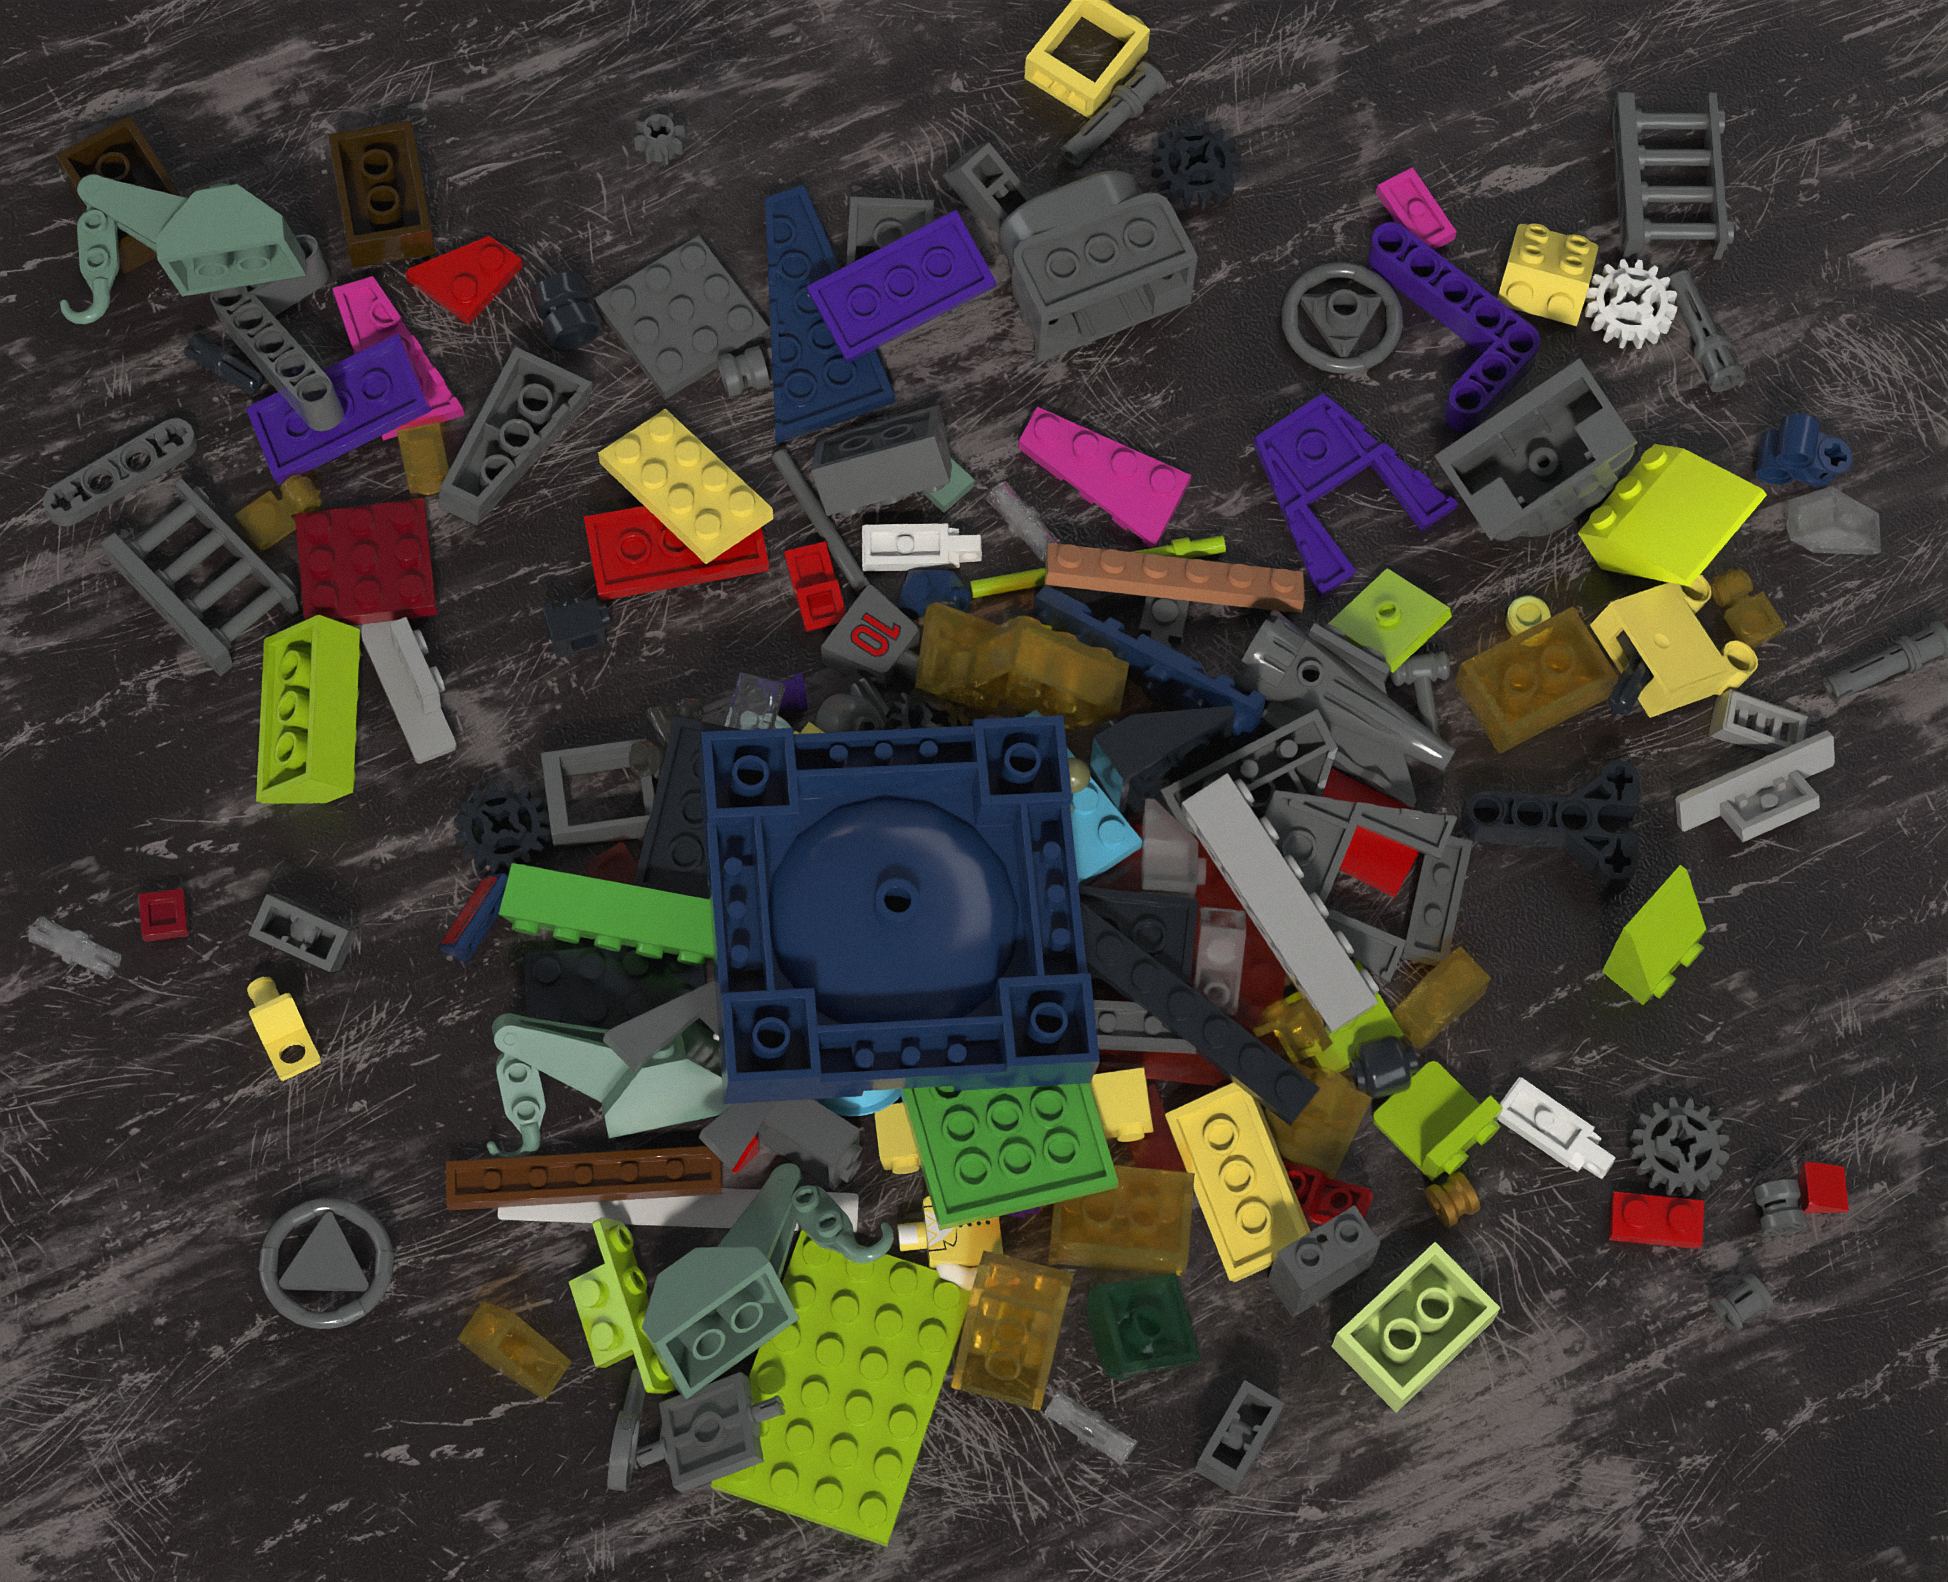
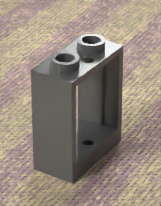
M646 738L541 753L551 833L555 850L645 838L655 798L652 779H659L660 777L657 752L648 753ZM639 766L645 816L569 826L563 776Z
M814 1099L777 1101L756 1133L761 1144L790 1163L797 1165L801 1170L834 1191L842 1180L849 1183L862 1164V1160L858 1158L862 1151L860 1146V1129Z
M1354 1205L1278 1251L1268 1277V1282L1293 1318L1367 1273L1381 1243ZM1320 1234L1327 1237V1241L1322 1244L1317 1241V1236Z

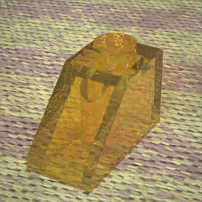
M1460 946L1431 970L1391 1014L1402 1033L1420 1050L1485 994L1491 978Z
M485 1301L480 1304L457 1338L486 1364L545 1400L572 1362L514 1312Z

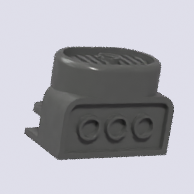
M1111 170L1096 173L1036 196L1014 210L1000 227L998 241L1012 268L1011 287L1020 306V318L1025 326L1030 327L1036 339L1034 357L1037 363L1191 304L1198 256L1167 198L1158 193L1150 192L1143 194L1135 178L1127 172ZM1173 274V277L1170 279H1162V277ZM1053 320L1054 324L1049 325V321Z
M1579 358L1436 454L1435 458L1490 540L1508 541L1517 536L1535 537L1553 533L1601 506L1615 490L1618 482L1624 478L1626 463L1631 459L1634 453V445L1637 444V441Z

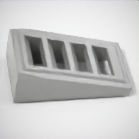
M1730 689L1719 695L1715 700L1709 736L1722 741L1776 753L1804 739L1808 716ZM1748 714L1753 715L1751 729L1746 728ZM1766 718L1771 719L1768 735L1763 734ZM1782 722L1788 723L1785 741L1779 739Z

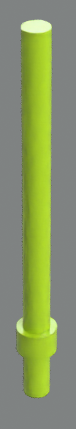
M1223 535L1193 541L1186 537L1171 540V545L1133 552L1193 559L1226 552ZM1045 568L970 581L972 597L977 598L1045 585Z

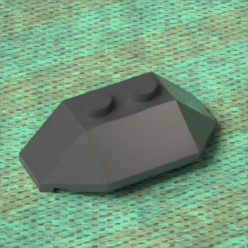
M1316 709L1160 790L1180 830L1195 835L1181 813L1182 802L1228 773L1233 782L1240 778L1254 798L1251 809L1259 820L1264 817L1275 790L1322 797L1338 747L1319 710Z

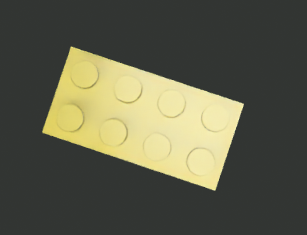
M666 409L598 452L600 464L705 564L774 519L772 507Z
M1233 1082L1165 1114L1230 1281H1239L1272 1266L1278 1251L1311 1232L1260 1103Z

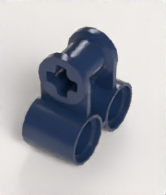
M1791 414L1782 418L1780 430H1767L1761 434L1755 474L1759 480L1769 484H1788L1794 479L1812 487L1820 488L1826 486L1833 479L1834 475L1842 474L1851 467L1853 461L1852 452L1845 441L1819 433L1820 425L1815 418L1804 414Z

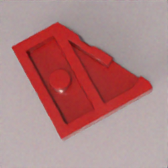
M487 236L411 267L405 274L408 282L464 323L470 325L521 270L523 264L520 257L491 236Z

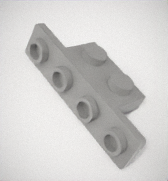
M406 617L394 621L356 625V628L360 629V637L416 763L421 764L456 750V741L441 710L439 693L445 691L444 683L437 667L429 668L423 655L428 654V648L419 629L412 631Z
M1826 730L1678 795L1675 799L1678 826L1685 832L1721 816L1741 841L1745 842L1819 809V795L1807 783L1805 778L1828 769L1835 764L1833 735Z

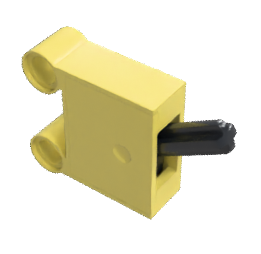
M1699 575L1691 586L1666 583L1612 601L1591 623L1590 627L1621 673L1607 699L1611 714L1616 716L1619 713L1627 716L1638 699L1651 718L1715 694L1721 695L1730 689L1736 691L1757 669L1758 658L1750 646L1736 640L1730 641L1718 651L1696 618L1695 614L1711 597V587L1702 575Z

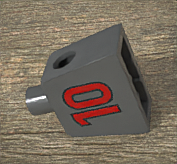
M870 584L866 586L821 646L822 663L858 680L868 677L873 681L876 688L881 690L887 689L898 673L918 685L931 667L929 661L915 653L920 639V630L917 625Z

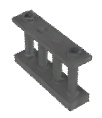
M1618 92L1611 116L1622 259H1639L1643 245L1649 244L1651 239L1711 240L1713 260H1721L1727 244L1733 243L1734 222L1733 219H1727L1720 139V134H1723L1725 128L1724 109H1718L1717 93H1708L1701 113H1642V109H1636L1634 93ZM1642 129L1702 130L1704 149H1645L1644 145H1638V134L1641 133ZM1645 166H1705L1707 186H1648L1647 182H1641L1640 170H1644ZM1647 203H1708L1710 223H1651L1649 218H1644L1643 207H1646Z
M180 478L174 484L182 502L181 505L135 542L129 540L125 544L114 532L101 545L107 560L221 677L233 667L228 652L232 647L230 642L279 602L292 616L300 611L295 597L298 590L284 573L281 572L276 575L211 509L213 503L200 487L196 486L191 489ZM195 516L210 532L163 571L157 569L153 573L144 563L147 560L146 555ZM223 544L239 561L191 600L185 598L181 602L172 592L175 589L174 584ZM250 573L267 589L219 630L216 627L209 630L200 621L203 619L202 613Z

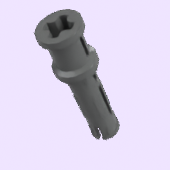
M1147 62L1140 63L1136 67L1137 73L1124 85H1118L1112 90L1111 100L1092 117L1066 144L1060 147V150H1062L1061 154L1067 162L1074 167H1079L1128 118L1138 117L1143 113V106L1155 94H1162L1167 89L1165 79L1155 67Z
M1682 270L1676 272L1669 277L1668 289L1677 292L1675 302L1696 344L1693 354L1697 362L1703 363L1709 375L1708 385L1711 391L1722 392L1728 390L1744 379L1745 372L1742 366L1736 365L1729 351L1731 343L1728 337L1718 333L1707 307L1692 280L1690 271Z
M1934 620L1928 624L1927 629L1910 637L1902 635L1896 638L1893 646L1887 650L1824 677L1823 685L1828 696L1836 703L1904 670L1914 673L1920 670L1922 664L1940 655L1945 658L1948 657V630L1939 620Z

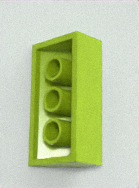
M317 615L264 639L256 802L263 804L328 803L353 793L356 777L354 764L355 743L357 740V701L359 698L358 668L361 655L359 648L360 629Z

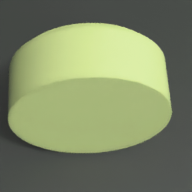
M1519 597L1509 606L1506 614L1507 629L1514 637L1523 641L1539 639L1545 634L1550 623V610L1546 603L1537 597Z

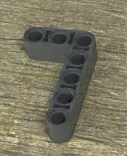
M303 234L297 235L295 238L305 252L307 276L212 291L210 300L225 332L306 424L316 431H328L341 423L344 417V410L333 384L323 370L275 318L279 313L322 287L329 278L330 271L316 239L310 235Z

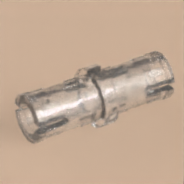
M1008 482L999 483L989 492L990 495L986 497V500L1009 524L1008 530L1014 536L1019 535L1042 562L1045 561L1048 543L1062 544L1039 519L1040 513L1033 506L1029 508Z
M40 916L34 924L39 926V929L45 933L33 927L30 930L29 942L36 943L61 955L62 961L71 966L77 963L109 980L115 974V971L110 969L111 966L109 964L117 968L120 965L122 958L120 953L113 952L88 940V935L80 930L72 932L44 916Z
M1061 1390L1054 1396L1044 1413V1416L1051 1418L1077 1435V1442L1083 1446L1089 1443L1118 1462L1120 1466L1125 1463L1138 1442L1103 1420L1105 1416L1098 1410L1094 1413L1065 1395Z

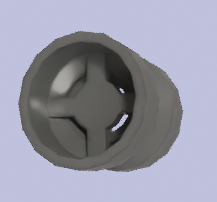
M759 346L746 349L742 355L734 356L729 353L717 357L721 379L728 398L740 395L746 388L753 387L758 390L770 386L767 367Z
M1776 1180L1754 1188L1756 1203L1762 1207L1763 1211L1760 1224L1764 1235H1786L1801 1231L1808 1226L1806 1214L1799 1208L1798 1204L1801 1191L1797 1180Z

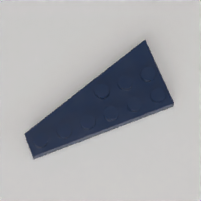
M804 185L765 197L776 444L895 403L894 392L876 350L846 364L807 293V286L840 270V267Z
M1047 585L1035 597L1034 615L1040 624L1052 626L1053 633L1059 631L1069 638L1073 646L1083 655L1088 657L1094 655L1106 663L1108 670L1117 678L1123 681L1131 680L1142 688L1144 695L1158 705L1166 704L1175 711L1231 706L1235 711V718L1227 750L1228 753H1233L1256 741L1266 700L1265 695L1255 690L1249 696L1242 694L1234 688L1235 682L1233 679L1221 673L1218 677L1213 678L1205 675L1203 668L1196 660L1144 634H1141L1137 640L1128 636L1123 631L1124 626L1122 623L1111 617L1103 622L1095 619L1093 612L1087 605Z

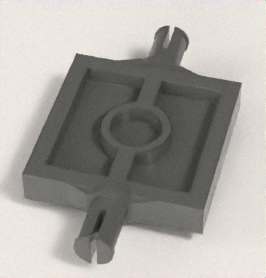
M739 1372L706 1385L688 1399H685L681 1394L660 1402L659 1407L662 1419L660 1440L637 1448L635 1451L637 1454L636 1458L641 1467H646L649 1464L665 1459L670 1467L672 1485L682 1493L764 1462L759 1436L760 1424L765 1420L784 1415V1403L781 1397L776 1395L771 1399L755 1404L752 1397L750 1380L745 1374Z

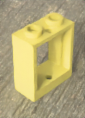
M1072 0L1027 55L1025 79L1091 119L1110 99L1112 90L1122 84L1148 51L1150 29L1136 16L1126 15L1113 7L1108 0ZM1081 17H1084L1126 43L1095 83L1051 56Z

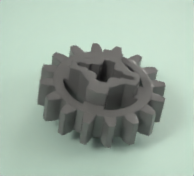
M1671 1097L1666 1103L1665 1110L1657 1102L1652 1104L1649 1110L1650 1116L1641 1114L1636 1122L1641 1129L1633 1130L1630 1135V1140L1639 1144L1631 1150L1630 1158L1642 1160L1636 1173L1643 1175L1649 1172L1653 1176L1649 1182L1650 1188H1654L1660 1182L1666 1184L1665 1194L1667 1196H1671L1676 1187H1681L1684 1197H1689L1693 1192L1694 1184L1704 1192L1710 1185L1709 1178L1718 1180L1723 1172L1719 1165H1725L1730 1156L1727 1152L1720 1150L1730 1141L1729 1136L1717 1134L1723 1121L1717 1119L1710 1122L1707 1119L1710 1112V1107L1708 1106L1702 1108L1700 1112L1693 1110L1694 1101L1691 1098L1687 1100L1684 1107H1678L1675 1097ZM1664 1123V1135L1657 1136L1655 1140H1651L1653 1130ZM1674 1140L1678 1141V1145L1681 1148L1688 1149L1685 1154L1681 1153L1679 1147L1671 1146ZM1704 1154H1708L1706 1164L1701 1169L1695 1171V1159L1702 1158Z

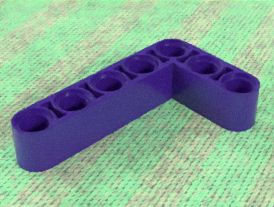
M1393 222L1382 223L1376 227L1372 235L1368 252L1370 267L1482 354L1451 388L1444 412L1446 423L1452 429L1459 432L1472 431L1482 423L1531 370L1540 347L1541 339L1539 333L1532 325L1405 227ZM1381 246H1391L1397 251L1388 252L1383 250ZM1413 271H1424L1429 276L1420 277L1414 274ZM1445 296H1456L1460 298L1461 301L1452 302L1448 300ZM1478 321H1488L1492 323L1494 327H1484L1480 325ZM1511 346H1521L1527 352H1516ZM1494 374L1498 376L1501 380L1491 381L1487 379L1484 375ZM1467 402L1474 407V409H1463L1459 407L1457 403Z

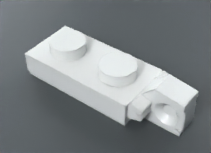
M881 524L862 526L863 571L949 570V568H959V562L981 561V535H959V529L948 528V524Z
M1522 1077L1517 1079L1501 1101L1500 1105L1503 1107V1110L1498 1120L1564 1166H1569L1577 1172L1583 1167L1603 1179L1613 1165L1615 1157L1598 1146L1601 1138L1593 1132L1595 1127Z

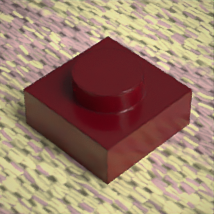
M183 888L138 894L141 932L144 942L189 936L186 895Z

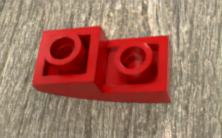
M1283 1161L1306 1220L1323 1225L1354 1205L1365 1219L1373 1198L1369 1188L1327 1178L1324 1171Z

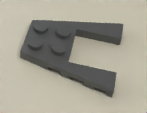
M1278 790L1274 791L1264 815L1279 836L1278 844L1275 846L1283 858L1288 854L1294 858L1304 874L1303 881L1300 884L1308 896L1315 892L1324 905L1357 826L1439 860L1457 820V817L1452 815H1439L1417 810L1334 800L1332 798ZM1326 908L1329 915L1325 922L1333 933L1340 930L1354 950L1352 957L1383 981L1389 983L1407 941Z
M715 980L608 1030L604 1035L603 1041L633 1072H636L699 1017L719 1037ZM777 1101L732 1104L701 1131L699 1138L732 1170Z

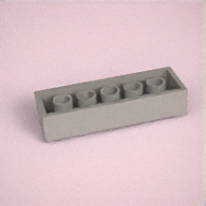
M1227 773L1183 801L1181 813L1329 1037L1374 1008L1378 1002L1375 995L1379 988L1365 968L1358 972L1350 960L1354 950L1340 930L1333 933L1325 922L1329 912L1315 892L1308 896L1300 884L1303 881L1304 874L1290 854L1283 858L1275 846L1278 844L1279 836L1265 816L1258 820L1251 808L1253 807L1252 802H1254V798L1240 778L1233 782Z

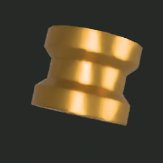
M1460 1171L1449 1175L1447 1182L1444 1184H1433L1425 1190L1428 1203L1434 1214L1447 1228L1457 1224L1458 1218L1463 1214L1473 1215L1481 1209L1476 1192L1468 1179Z

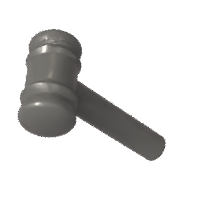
M1440 650L1436 654L1430 651L1429 653L1411 655L1394 673L1390 672L1391 680L1396 686H1400L1403 683L1407 685L1414 683L1420 723L1440 738L1431 681L1435 682L1437 678L1447 680L1450 675V661L1444 650Z

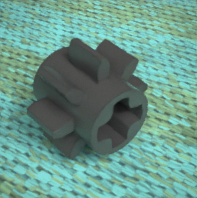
M651 111L650 117L645 122H636V131L639 136L634 138L635 150H645L647 163L657 161L668 165L669 159L675 153L683 154V143L680 140L685 138L684 125L674 126L673 113L670 112L666 116Z

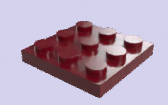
M424 498L295 514L304 621L321 615L350 626L394 621L405 617L409 619L437 615Z

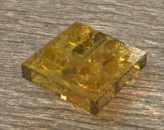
M938 602L926 606L915 687L987 713L997 709L1008 628Z
M1290 1059L1289 1064L1320 1087V1090L1291 1127L1267 1108L1264 1116L1281 1156L1302 1166L1324 1171L1327 1178L1334 1179L1371 1103L1372 1097L1351 1088L1350 1082L1345 1077L1331 1069L1321 1066L1311 1069Z

